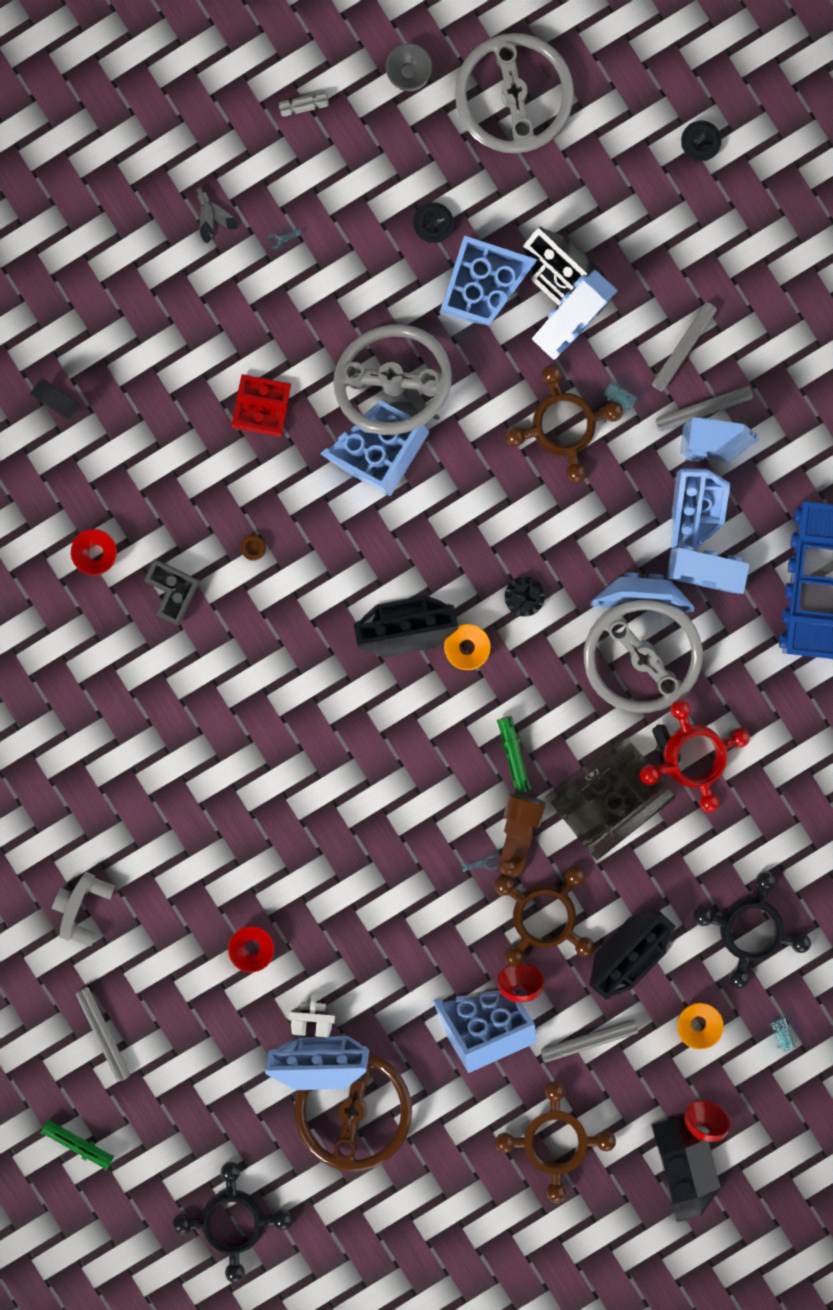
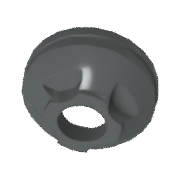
M416 44L399 45L390 52L387 58V76L390 82L400 90H418L427 83L431 76L432 62L430 56L422 47ZM407 64L415 66L417 70L416 75L412 78L404 77L401 72L403 66Z

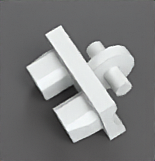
M311 995V1003L301 1002L300 1005L301 1010H310V1014L289 1012L288 1020L291 1021L292 1035L306 1036L307 1022L317 1023L315 1036L329 1038L332 1024H335V1016L315 1014L316 1011H325L326 1004L316 1003L317 996Z

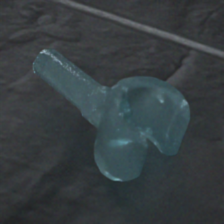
M300 229L281 236L270 234L266 240L270 241L277 238V245L270 248L277 251L282 248L284 242L302 235Z
M486 855L482 861L462 865V871L478 868L492 871L497 869L498 866L488 867L487 860L495 858V856Z

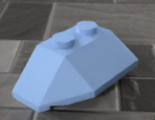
M680 469L677 471L672 507V549L683 545L697 550L702 545V542L710 538L724 525L730 489L729 482L708 469Z
M624 572V577H617L590 603V606L613 607L627 600L649 598L670 603L682 612H694V606L671 580H664V575L649 574L648 579L639 578V573Z
M349 1036L329 1038L299 1037L283 1044L278 1049L274 1048L268 1051L265 1073L294 1090L346 1089L366 1072L369 1049Z

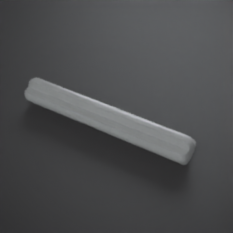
M708 302L703 305L653 381L652 386L661 392L664 391L717 310L715 306Z
M749 386L658 417L655 420L656 426L659 431H663L686 423L693 417L700 418L746 402L753 398L752 391Z
M88 987L80 989L76 992V997L118 1082L123 1081L130 1076L126 1064Z
M629 1020L542 1048L541 1055L543 1061L547 1063L637 1034L638 1027L635 1020Z

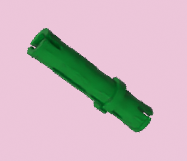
M512 716L497 719L502 739L500 743L501 747H504L515 793L531 790L519 743L521 741L520 737L517 738Z
M50 1119L47 1120L41 1131V1134L81 1155V1159L85 1161L88 1159L104 1168V1170L108 1169L114 1159V1155L96 1147L95 1142L91 1141L89 1143L71 1131L52 1122Z

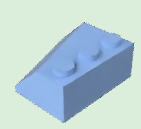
M464 236L439 313L466 322L490 325L537 259Z
M381 400L363 415L380 422H397L411 417ZM355 425L347 433L344 432L338 437L339 440L329 449L326 448L320 454L348 474L391 496L428 436L429 431L425 425H422L406 433L381 435L371 433Z
M693 417L683 426L679 455L686 456L685 460L700 462L704 458L730 462L757 442L758 435L750 431V428L745 424Z
M499 990L484 992L481 996L466 998L465 995L458 996L456 1000L443 1002L442 999L433 1000L445 1033L468 1073L537 1043L535 1024L522 1003L510 1001Z

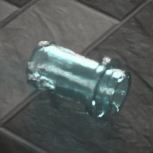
M610 382L604 392L608 401L612 399L627 408V410L633 407L634 401L638 398V396L620 387L618 382Z
M782 1017L770 1022L778 1041L777 1047L781 1048L782 1052L795 1048L796 1038L792 1037L786 1018Z

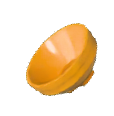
M471 624L458 626V630L449 636L444 644L447 659L453 666L461 670H474L483 665L488 659L491 647L487 634L478 626ZM466 639L471 640L475 646L473 653L469 655H464L459 649L460 643Z
M706 1003L688 1005L678 1017V1034L682 1041L693 1049L702 1050L710 1048L720 1040L723 1034L724 1025L721 1015L713 1006ZM697 1016L703 1017L706 1021L705 1027L700 1031H696L691 1027L692 1019Z

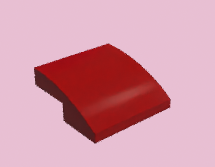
M242 374L232 428L282 437L291 383Z

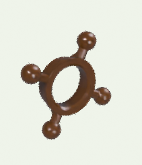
M549 365L543 369L542 379L549 385L551 396L544 399L537 407L531 428L522 430L519 427H511L505 433V440L510 446L517 447L525 439L535 437L538 444L547 452L557 456H567L569 467L566 475L568 480L572 483H581L586 478L587 472L585 467L579 464L577 453L586 448L592 440L596 421L606 419L610 422H616L623 416V408L617 402H609L605 405L604 409L593 412L590 405L581 397L571 393H561L559 382L562 378V372L557 366ZM558 402L575 404L583 411L586 417L587 427L584 436L580 441L570 446H560L552 443L545 436L542 429V418L545 411L551 405Z
M578 866L568 868L565 873L566 880L560 888L541 884L533 886L523 893L514 887L513 880L508 876H500L496 879L494 883L495 891L502 896L509 895L516 901L513 910V922L521 940L515 947H510L505 951L504 960L509 966L517 967L522 964L524 951L529 945L539 948H550L561 944L566 939L575 945V951L581 957H589L593 954L595 950L593 940L589 937H579L573 932L576 922V910L571 898L567 895L574 886H579L584 882L585 873L582 868ZM552 895L562 901L566 908V925L558 935L552 938H537L531 935L523 925V910L526 904L536 896Z
M557 1081L549 1082L545 1087V1096L550 1100V1111L535 1117L528 1125L524 1137H513L511 1134L503 1132L495 1139V1147L499 1152L508 1153L513 1148H525V1153L532 1165L544 1173L551 1174V1184L547 1187L546 1195L553 1203H560L566 1197V1188L561 1184V1174L572 1171L582 1162L587 1147H598L600 1150L607 1152L611 1151L616 1145V1137L613 1133L602 1131L598 1136H587L584 1127L577 1118L567 1112L560 1111V1100L564 1097L565 1089ZM550 1120L564 1121L570 1124L577 1133L578 1140L574 1153L561 1162H549L542 1159L533 1147V1137L536 1130L543 1123Z

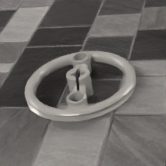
M518 33L502 34L490 38L477 46L462 64L455 89L456 107L465 128L483 145L504 153L528 152L538 149L551 141L564 127L570 115L574 95L573 80L569 68L561 55L545 41L534 36ZM516 46L533 49L545 56L555 67L562 84L560 110L552 124L539 135H534L533 125L527 118L524 104L527 97V85L518 76L515 62L517 57ZM491 51L495 53L496 62L501 67L504 85L502 87L501 99L503 104L510 108L513 122L512 141L496 138L484 131L472 117L467 104L466 90L469 76L479 60ZM504 51H508L513 55V58L509 61H504L499 55ZM512 85L513 89H515V92L519 93L517 98V107L516 99L514 98L513 94H510ZM518 126H526L529 133L521 136L517 134L515 129Z
M391 324L371 329L350 343L342 353L334 372V392L341 410L352 423L371 433L395 435L417 429L438 413L448 397L452 373L445 350L432 335L414 326ZM389 337H405L425 345L436 357L440 371L435 372L432 369H426L420 374L403 372L401 366L394 362L383 364L379 370L365 369L360 363L352 361L361 350L375 341ZM360 373L358 377L351 378L354 374ZM430 380L435 381L431 385H425V383ZM365 385L382 386L384 392L390 396H398L405 389L422 390L426 396L434 397L422 411L408 419L397 422H380L363 416L352 406L346 393V387L350 386L353 389H360Z
M636 598L614 605L596 620L588 633L584 647L586 675L597 694L614 707L635 713L659 711L670 707L674 701L682 699L696 683L703 662V648L695 625L680 609L658 599ZM638 610L657 611L671 617L683 628L691 646L690 667L683 680H678L673 672L666 670L659 663L653 645L648 641L639 640L629 629L627 620L623 617L624 614ZM617 624L625 626L622 632L612 631V628ZM603 631H607L612 639L623 644L630 652L634 668L638 671L648 672L656 681L660 693L663 694L662 697L648 701L630 700L612 692L604 684L595 664L596 645ZM638 652L647 655L648 660L642 656L639 657ZM666 679H671L674 681L673 684L669 687H663L661 685V683Z

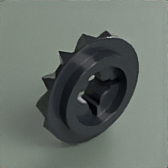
M704 120L689 124L681 136V148L684 150L686 157H690L695 162L708 161L716 156L722 143L718 128ZM702 132H704V141L709 144H704L700 151H698V143L694 142V139H698Z
M436 202L422 205L416 211L413 219L414 231L420 239L429 244L440 243L448 238L454 225L450 210L443 204ZM430 213L435 220H443L437 224V233H435L432 227L426 226L429 223Z
M527 576L518 577L508 584L504 595L505 603L508 609L515 615L522 617L532 616L542 608L545 592L542 585L534 578ZM529 586V596L535 599V602L532 600L526 601L520 607L521 598L514 592H524Z

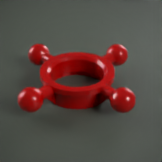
M679 699L672 703L670 712L674 718L679 720L681 728L672 734L665 746L664 764L659 766L645 765L640 771V779L647 785H653L659 780L661 775L668 773L674 781L683 786L700 787L702 794L699 801L700 807L703 811L711 813L718 809L720 801L718 796L711 792L710 785L721 776L727 762L726 751L732 746L737 748L747 746L750 742V734L744 728H736L731 732L730 737L721 740L712 729L699 724H690L688 716L691 712V707L687 701ZM699 735L706 736L711 740L715 748L713 766L701 777L687 778L682 774L678 766L679 750L689 738Z

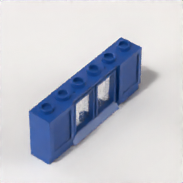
M801 502L799 507H795L793 522H797L796 532H792L790 546L794 548L793 558L790 557L788 561L787 571L791 573L790 583H786L785 598H788L787 608H783L782 623H785L784 633L780 634L779 648H782V654L833 659V505Z

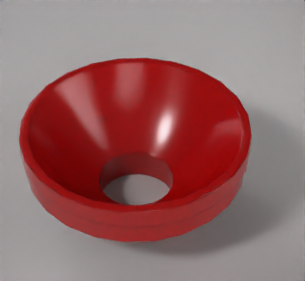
M98 529L86 530L74 539L70 552L71 559L76 568L82 573L95 576L101 575L110 570L117 558V547L112 537L106 532ZM95 545L103 549V557L97 561L92 560L89 556L90 548Z
M246 926L236 931L231 937L228 945V954L231 962L239 970L250 973L258 972L267 967L274 956V942L264 929L256 926ZM249 940L257 941L260 945L259 952L249 954L245 950L246 942Z
M524 963L517 967L508 965L498 974V989L510 1001L526 1003L534 1000L541 994L544 978L542 973L532 965ZM520 988L526 990L527 993L516 995L513 991Z
M705 1100L692 1102L688 1106L684 1117L688 1130L700 1141L715 1142L722 1140L731 1126L730 1118L725 1110L719 1105ZM697 1126L706 1127L709 1133L706 1134L698 1130Z

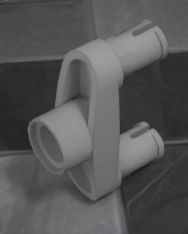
M85 872L73 892L60 888L52 906L53 910L64 913L59 938L67 941L72 939L91 947L96 932L76 925L74 920L85 893L91 892L110 900L115 885L94 878L95 875Z

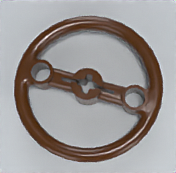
M371 1053L368 1056L366 1078L364 1080L357 1079L350 1085L348 1099L339 1108V1115L343 1125L340 1139L335 1144L333 1154L327 1152L318 1144L309 1129L306 1118V1103L310 1090H298L295 1098V1123L304 1145L319 1161L339 1170L364 1171L386 1162L402 1146L411 1125L412 1102L406 1083L391 1064ZM376 1068L388 1077L398 1093L401 1108L400 1122L393 1139L383 1150L371 1157L355 1159L357 1150L355 1138L358 1123L367 1114V1106L363 1101L366 1084L372 1076V1069ZM354 1104L355 1110L359 1111V1113L354 1115L352 1119L351 1112L348 1111V1108L352 1107ZM341 1142H347L351 1146L350 1155H344L340 1152Z

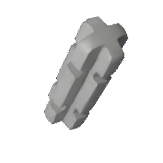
M326 92L316 93V96L313 97L308 95L292 99V102H289V100L279 103L281 115L285 117L292 115V112L298 114L315 110L317 106L319 108L327 107L329 102Z

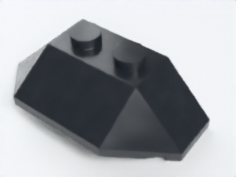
M539 227L523 245L526 256L537 259L528 272L529 278L559 307L563 304L561 299L570 290L573 292L576 290L574 284L583 274L588 277L596 270L607 280L604 272L568 238Z
M425 595L377 604L360 621L358 620L354 624L359 649L389 657L436 648L458 630L454 605L446 604Z
M660 911L629 917L595 953L589 984L591 988L605 1000L610 999L613 995H619L633 989L667 953L672 939V932L675 931L676 926Z
M677 1118L652 1123L651 1127L676 1222L702 1216L721 1188L709 1142L696 1139L688 1130L686 1124Z

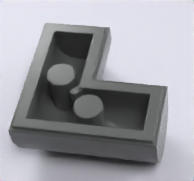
M154 559L143 582L166 592L156 616L179 626L201 580Z

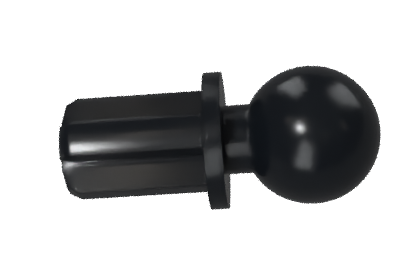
M658 724L652 729V733L657 742V751L662 752L661 761L664 764V750L671 736L666 725ZM680 752L678 753V764L681 760Z

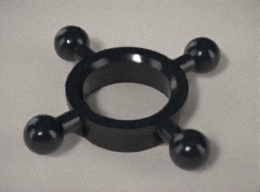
M762 871L756 876L755 882L758 887L756 898H744L736 901L725 911L723 916L713 914L712 910L706 906L698 907L693 914L694 921L699 926L704 927L710 924L720 926L723 944L731 954L739 958L736 969L732 970L729 974L730 984L737 989L744 988L749 982V976L746 972L749 961H759L769 957L778 949L781 943L790 945L797 953H805L811 947V940L806 934L798 933L794 936L785 934L779 912L770 903L766 902L768 891L773 889L776 884L775 876L769 871ZM750 908L766 911L772 918L775 929L770 944L757 952L741 950L735 945L731 936V926L735 917L740 912Z
M226 1162L220 1170L222 1179L226 1181V1191L216 1194L208 1201L201 1219H191L185 1214H180L174 1218L172 1228L179 1235H185L191 1229H202L206 1240L213 1248L222 1253L229 1254V1265L225 1269V1277L231 1283H238L245 1276V1269L239 1262V1253L247 1251L258 1242L264 1226H275L279 1230L289 1229L293 1224V1216L287 1210H279L275 1215L264 1216L262 1207L253 1196L244 1191L236 1190V1180L240 1176L238 1164ZM224 1203H240L248 1208L253 1215L254 1231L242 1243H224L212 1232L210 1225L211 1215L217 1207Z

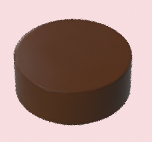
M257 535L247 536L241 543V552L249 560H259L266 553V543Z

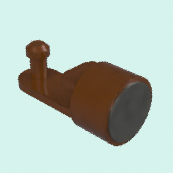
M509 794L503 816L507 820L504 829L507 835L499 862V868L503 875L514 878L521 875L524 871L535 827L539 828L546 806L544 801L524 794Z

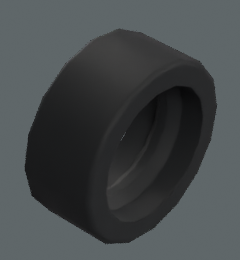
M43 378L39 379L30 392V395L69 421L81 405Z

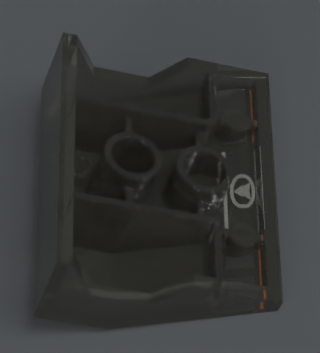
M625 734L546 796L547 800L596 861L676 798L661 778L653 785H647L641 781L640 771L645 765L649 764Z

